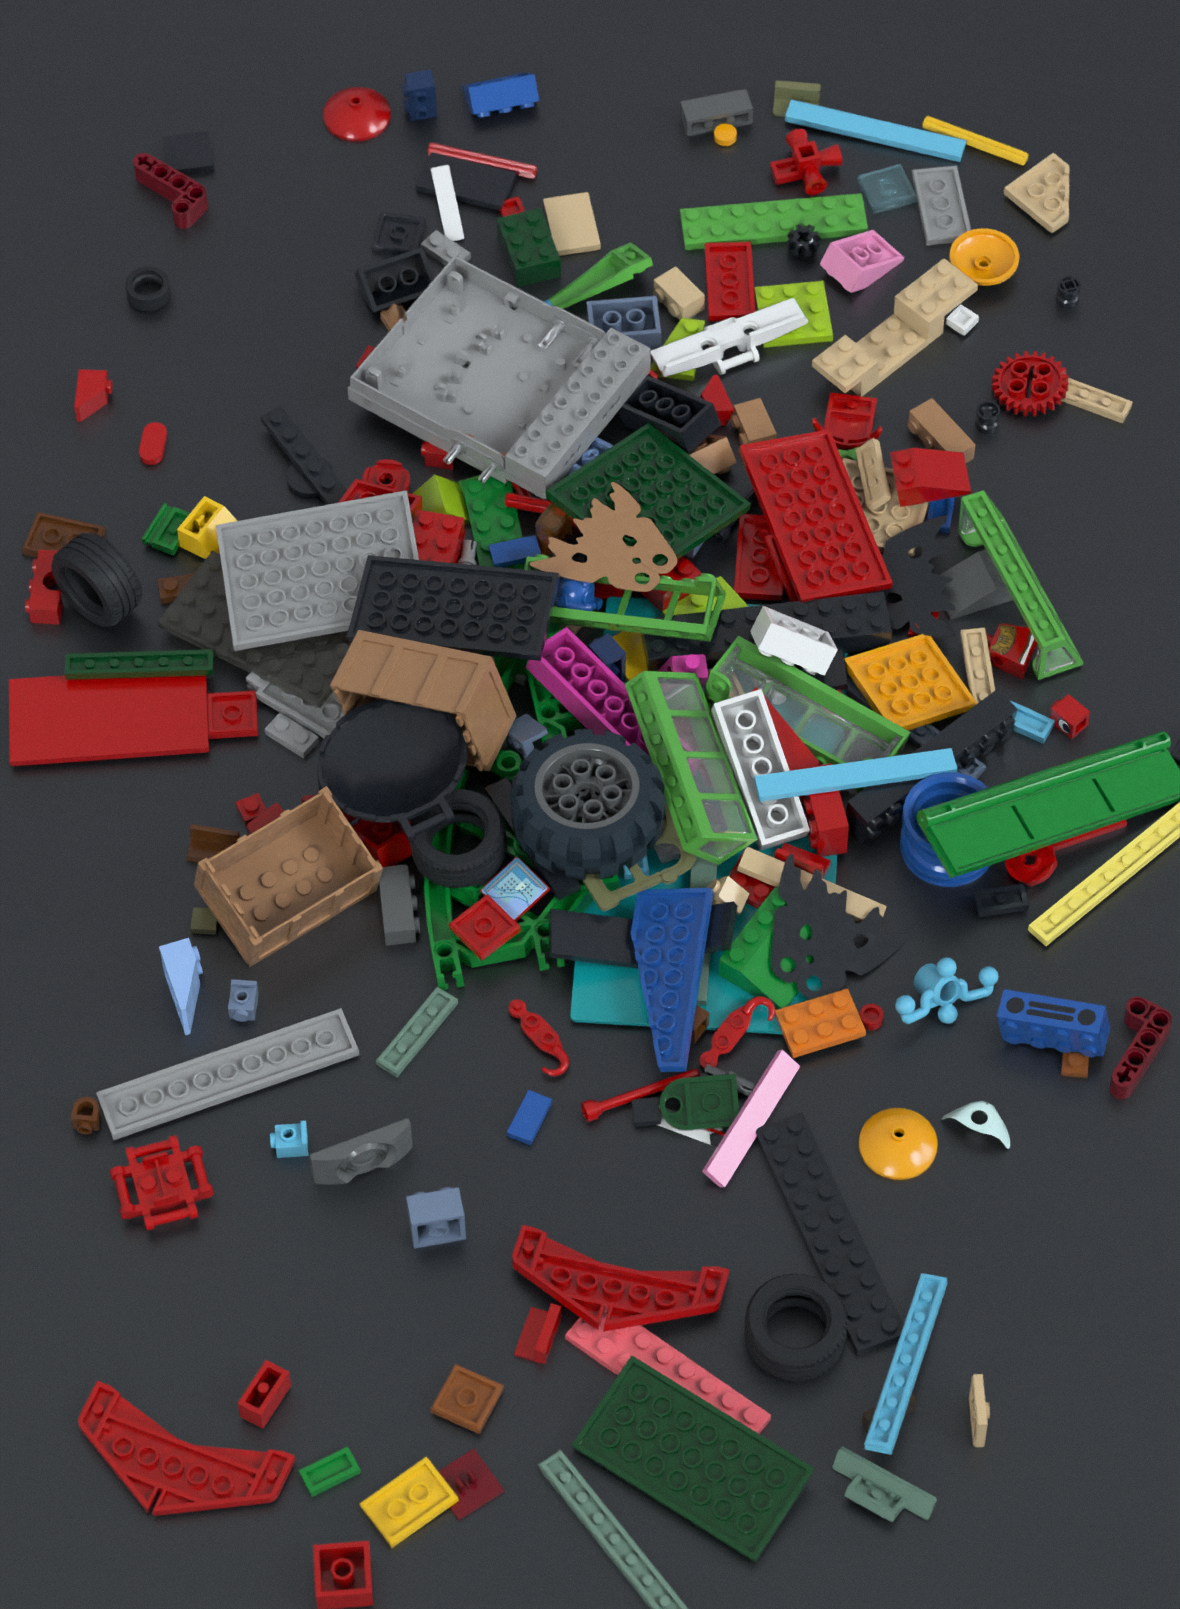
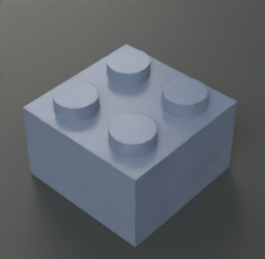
M444 1187L434 1192H416L412 1196H406L408 1220L414 1249L466 1239L465 1218L459 1187Z

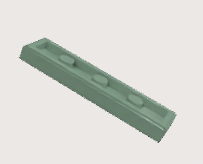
M436 987L377 1058L376 1065L398 1077L457 1006L458 999L441 988Z

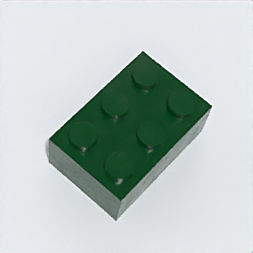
M541 208L497 218V236L516 287L561 277V259Z

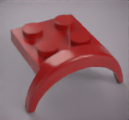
M830 392L824 428L818 423L816 418H812L814 431L830 429L837 448L844 450L860 447L872 438L878 440L883 427L879 426L872 433L877 398Z

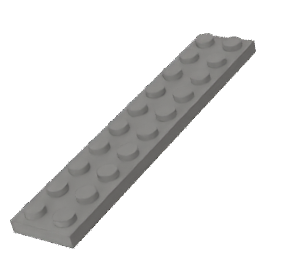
M340 1008L96 1092L111 1136L113 1140L350 1059L359 1055V1049L344 1013Z

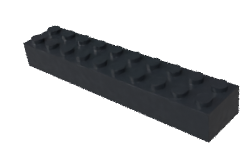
M884 592L814 599L806 602L795 601L724 609L720 612L710 642L641 634L647 670L658 671L670 657L691 654H704L707 669H713L738 636L756 645L750 631L763 606L829 632L835 646H843L844 654L870 651L891 644L892 629ZM705 612L673 615L671 621L703 624ZM665 616L653 617V619L664 620Z

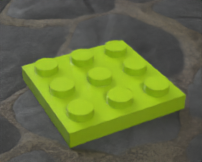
M824 281L754 287L757 311L794 298L808 320L807 324L763 343V348L833 341Z

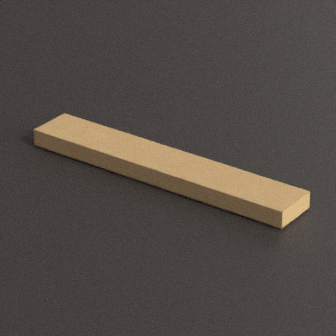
M746 847L737 871L779 888L785 862ZM801 870L800 882L803 890H806L813 874ZM822 879L827 884L829 894L833 892L840 894L844 890L847 891L845 913L846 915H854V921L862 922L876 907H879L880 915L883 917L887 906Z

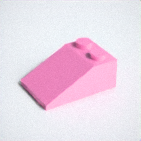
M870 230L831 242L820 265L830 276L840 282L844 289L852 293L867 288L903 262L904 257L874 230Z

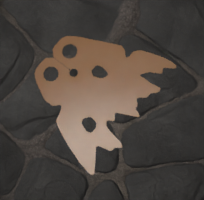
M612 482L611 485L615 492L611 493L610 497L615 503V511L594 498L592 500L593 507L590 509L592 518H584V520L573 519L583 534V537L576 538L578 544L571 545L559 539L548 537L550 542L548 548L556 556L530 562V566L544 572L559 573V576L588 583H593L607 576L609 583L616 588L648 592L654 589L660 582L659 574L668 573L676 566L677 557L651 519L645 517L636 518L640 512V505L620 485ZM623 536H631L637 543L633 547L627 546L623 541ZM575 553H582L587 556V562H576L572 560V556ZM657 554H663L668 558V562L663 566H658L653 563L652 558ZM633 558H640L641 562L635 564L632 562ZM638 573H646L649 575L650 581L643 585L638 584L634 578Z

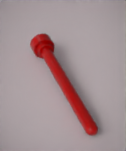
M692 1069L600 1102L598 1100L593 1101L592 1099L581 1102L582 1113L587 1122L596 1120L598 1116L602 1115L603 1111L632 1102L634 1099H640L663 1091L674 1080L699 1077L700 1071Z

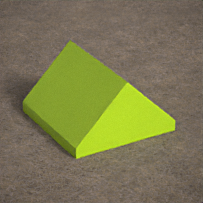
M433 475L413 493L414 495L422 496V510L463 517L465 525L470 524L458 483L438 475Z

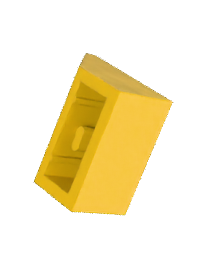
M204 496L177 529L179 545L220 567L221 557L216 525L237 520L225 506Z

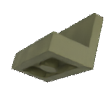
M776 80L773 115L785 117L791 100L819 106L821 84Z

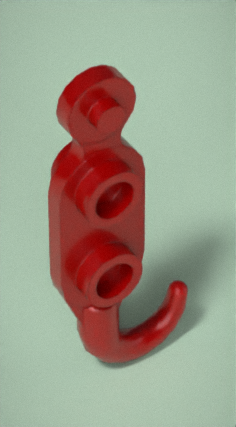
M763 996L753 997L744 1006L727 1016L711 1039V1050L703 1053L700 1057V1065L703 1069L706 1068L707 1064L716 1067L718 1057L721 1054L729 1053L748 1030L753 1010L758 1005H765L768 1008L769 1015L767 1019L772 1021L775 1016V1007L770 999Z
M519 999L511 1001L508 1006L509 1013L521 1020L522 1031L541 1051L555 1056L560 1061L558 1068L551 1070L542 1067V1071L550 1076L563 1074L569 1066V1057L563 1050L558 1034L540 1015L529 1013L526 1010L525 1002Z

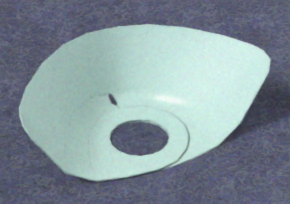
M977 1101L969 1103L949 1112L941 1119H956L974 1131L999 1138L1006 1148H1010L1007 1128L994 1106L988 1102ZM977 1110L984 1111L988 1116L986 1123L982 1125L975 1124L971 1120L972 1113Z

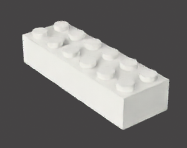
M762 689L714 703L711 712L756 834V843L759 851L806 837L810 829L798 796L761 802L758 799L754 776L790 771Z

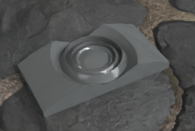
M409 1118L309 1154L314 1183L322 1185L349 1183L357 1174L368 1172L376 1167H391L413 1148Z

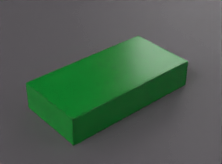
M348 1447L299 1470V1475L311 1497L360 1474V1468Z

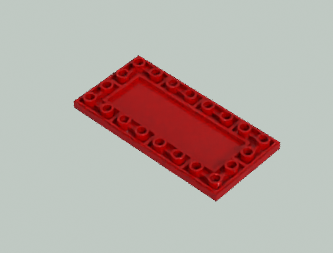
M65 675L9 679L10 765L24 766L209 752L206 675L66 680Z

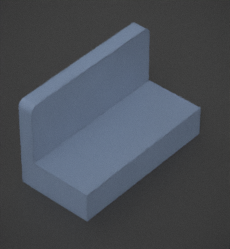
M525 714L514 720L505 739L508 748L525 760L534 749L532 742L547 735L548 731L539 722Z

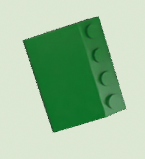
M775 886L732 942L731 950H726L719 959V976L755 997L763 996L770 999L776 1009H781L789 1006L799 990L797 981L792 983L784 982L774 974L771 966L775 911L779 907L788 905L780 898L779 888ZM808 924L803 926L800 931V937L805 941L811 939L812 928ZM806 956L807 964L814 962L813 956ZM785 957L781 960L780 965L783 971L791 973L795 970L796 964L792 958Z

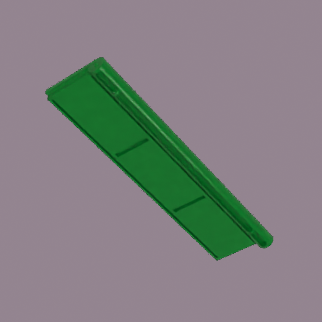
M1161 731L917 812V821L951 879L1179 802L1180 769L1168 751L1171 745L1170 737L1165 731Z

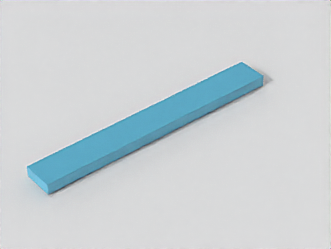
M795 100L790 101L785 115L786 122L956 162L961 161L966 146V140Z
M952 748L757 775L754 776V783L759 802L923 779L943 772L957 773V766Z
M924 1273L920 1275L864 1443L865 1450L892 1455L948 1284L946 1277Z

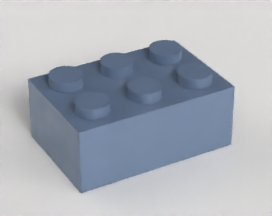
M656 296L587 301V322L602 329L605 334L610 328H613L651 348V351L661 347V327Z

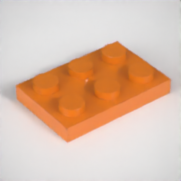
M848 988L775 1010L776 1020L792 1058L866 1036V1030Z

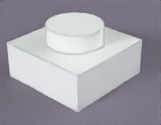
M960 304L946 318V325L965 336L978 323L979 316Z

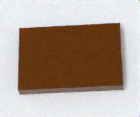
M37 512L22 547V554L38 557L39 549L59 551L80 533H94L104 538L106 527Z

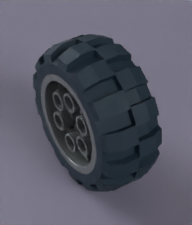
M592 729L575 730L574 736L563 738L560 733L545 740L542 744L543 750L539 751L534 748L520 764V771L513 777L510 790L512 826L516 829V839L524 851L530 856L535 855V861L554 874L560 869L565 871L567 878L585 880V874H599V879L615 876L619 872V867L625 865L630 869L647 855V849L651 850L657 843L663 830V819L666 817L664 782L659 769L651 763V758L635 743L630 746L626 745V739L621 735L606 731L604 736L595 735ZM608 812L613 816L609 818L606 813Z

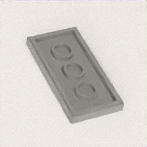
M957 165L912 170L911 176L926 245L953 243L961 234L970 231L971 227Z

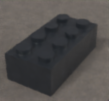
M649 375L644 378L618 410L625 426L637 431L649 423L688 454L721 425L713 403Z

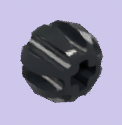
M802 223L795 226L797 230L791 229L787 235L789 238L786 242L788 249L793 250L792 254L797 257L800 254H805V258L812 256L811 251L817 252L820 247L818 243L821 240L818 231L813 232L815 227L810 224L807 227H802Z

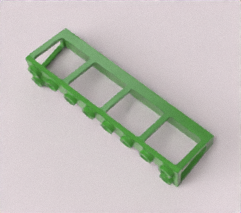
M536 554L535 557L527 556L524 570H531L532 568L534 571H541L530 566V562L550 557L542 554ZM643 573L636 574L634 578L638 584L643 585L650 581V577H646ZM701 573L694 580L683 578L681 581L661 575L659 576L660 582L653 590L673 592L664 620L624 615L632 594L631 590H625L617 614L553 607L550 623L710 642L726 592L717 578L708 573ZM607 576L602 577L594 582L601 584H610ZM680 594L708 596L703 624L671 621ZM714 597H717V601L711 615Z

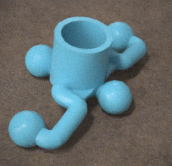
M945 957L939 960L937 965L926 964L917 971L914 978V988L921 995L920 1008L914 1010L916 1006L914 999L911 996L902 995L896 1000V1011L900 1014L901 1020L904 1023L911 1024L925 1017L929 1013L930 1008L940 1005L941 1007L937 1013L939 1020L942 1023L951 1024L958 1016L953 1002L959 998L963 1001H972L988 997L992 994L994 984L998 981L997 970L990 966L982 968L978 978L984 987L968 991L967 982L954 976L957 966L953 959Z

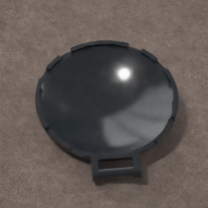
M377 699L351 710L335 723L336 727L330 735L325 736L319 749L317 775L322 789L326 786L332 793V799L341 811L365 821H397L408 841L416 839V835L446 821L450 823L455 820L454 814L445 798L455 789L464 773L467 762V745L461 727L458 726L457 721L450 713L386 699ZM436 807H439L441 813L413 826L408 822V820Z

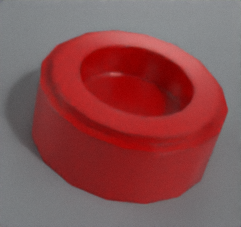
M866 1004L859 1010V1016L865 1029L875 1030L882 1026L884 1012L879 1005Z

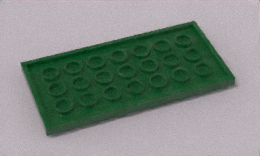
M632 1355L572 1443V1447L755 1563L815 1472V1469L809 1464Z

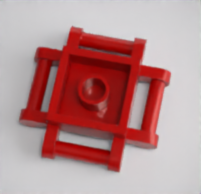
M172 1135L168 1136L169 1139L136 1148H133V1146L126 1147L125 1151L129 1166H116L109 1171L111 1179L115 1181L119 1196L121 1218L131 1219L143 1216L147 1231L155 1229L154 1226L188 1217L191 1219L198 1218L195 1202L214 1195L213 1187L208 1183L203 1165L201 1146H192L186 1151L181 1152L177 1136ZM172 1149V1153H173V1154L168 1155L167 1152H163V1153H159V1152ZM147 1156L142 1158L143 1162L137 1163L136 1158ZM192 1162L199 1186L197 1189L191 1190L184 1163ZM127 1178H133L139 1201L137 1205L131 1204L125 1181Z

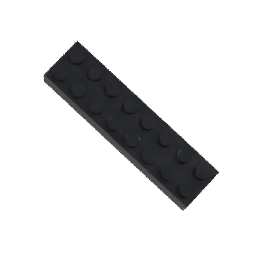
M996 689L913 753L952 748L957 770L960 768L968 769L975 762L976 757L980 754L986 755L993 749V744L999 740H1006L1012 734V727L1016 722L1015 717L1018 709L999 689ZM923 779L866 787L847 803L845 814L849 830L862 844L868 839L874 840L877 838L885 826L888 824L892 826L901 818L906 796Z

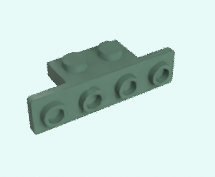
M840 1447L832 1468L853 1480L846 1489L845 1497L891 1522L894 1521L903 1508L925 1520L930 1518L937 1501L936 1497L854 1452Z

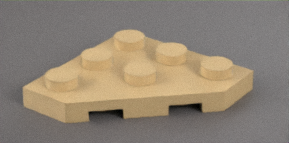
M1052 153L1006 186L1004 194L1049 232L1053 233L1066 224L1069 219V165Z

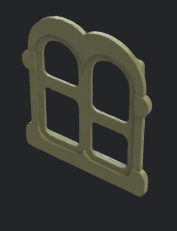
M665 803L666 817L663 819V830L655 845L668 843L676 846L681 854L680 860L674 866L650 876L644 875L638 864H635L629 869L635 881L614 891H609L602 880L599 879L598 874H585V880L582 881L600 910L607 911L619 904V900L660 883H674L679 875L684 874L693 867L697 856L683 851L667 803Z

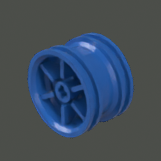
M943 772L919 781L906 796L902 815L903 826L900 837V852L907 867L918 878L933 885L957 887L977 880L990 867L987 866L950 879L917 821V812L987 789L988 787L981 781L961 773Z

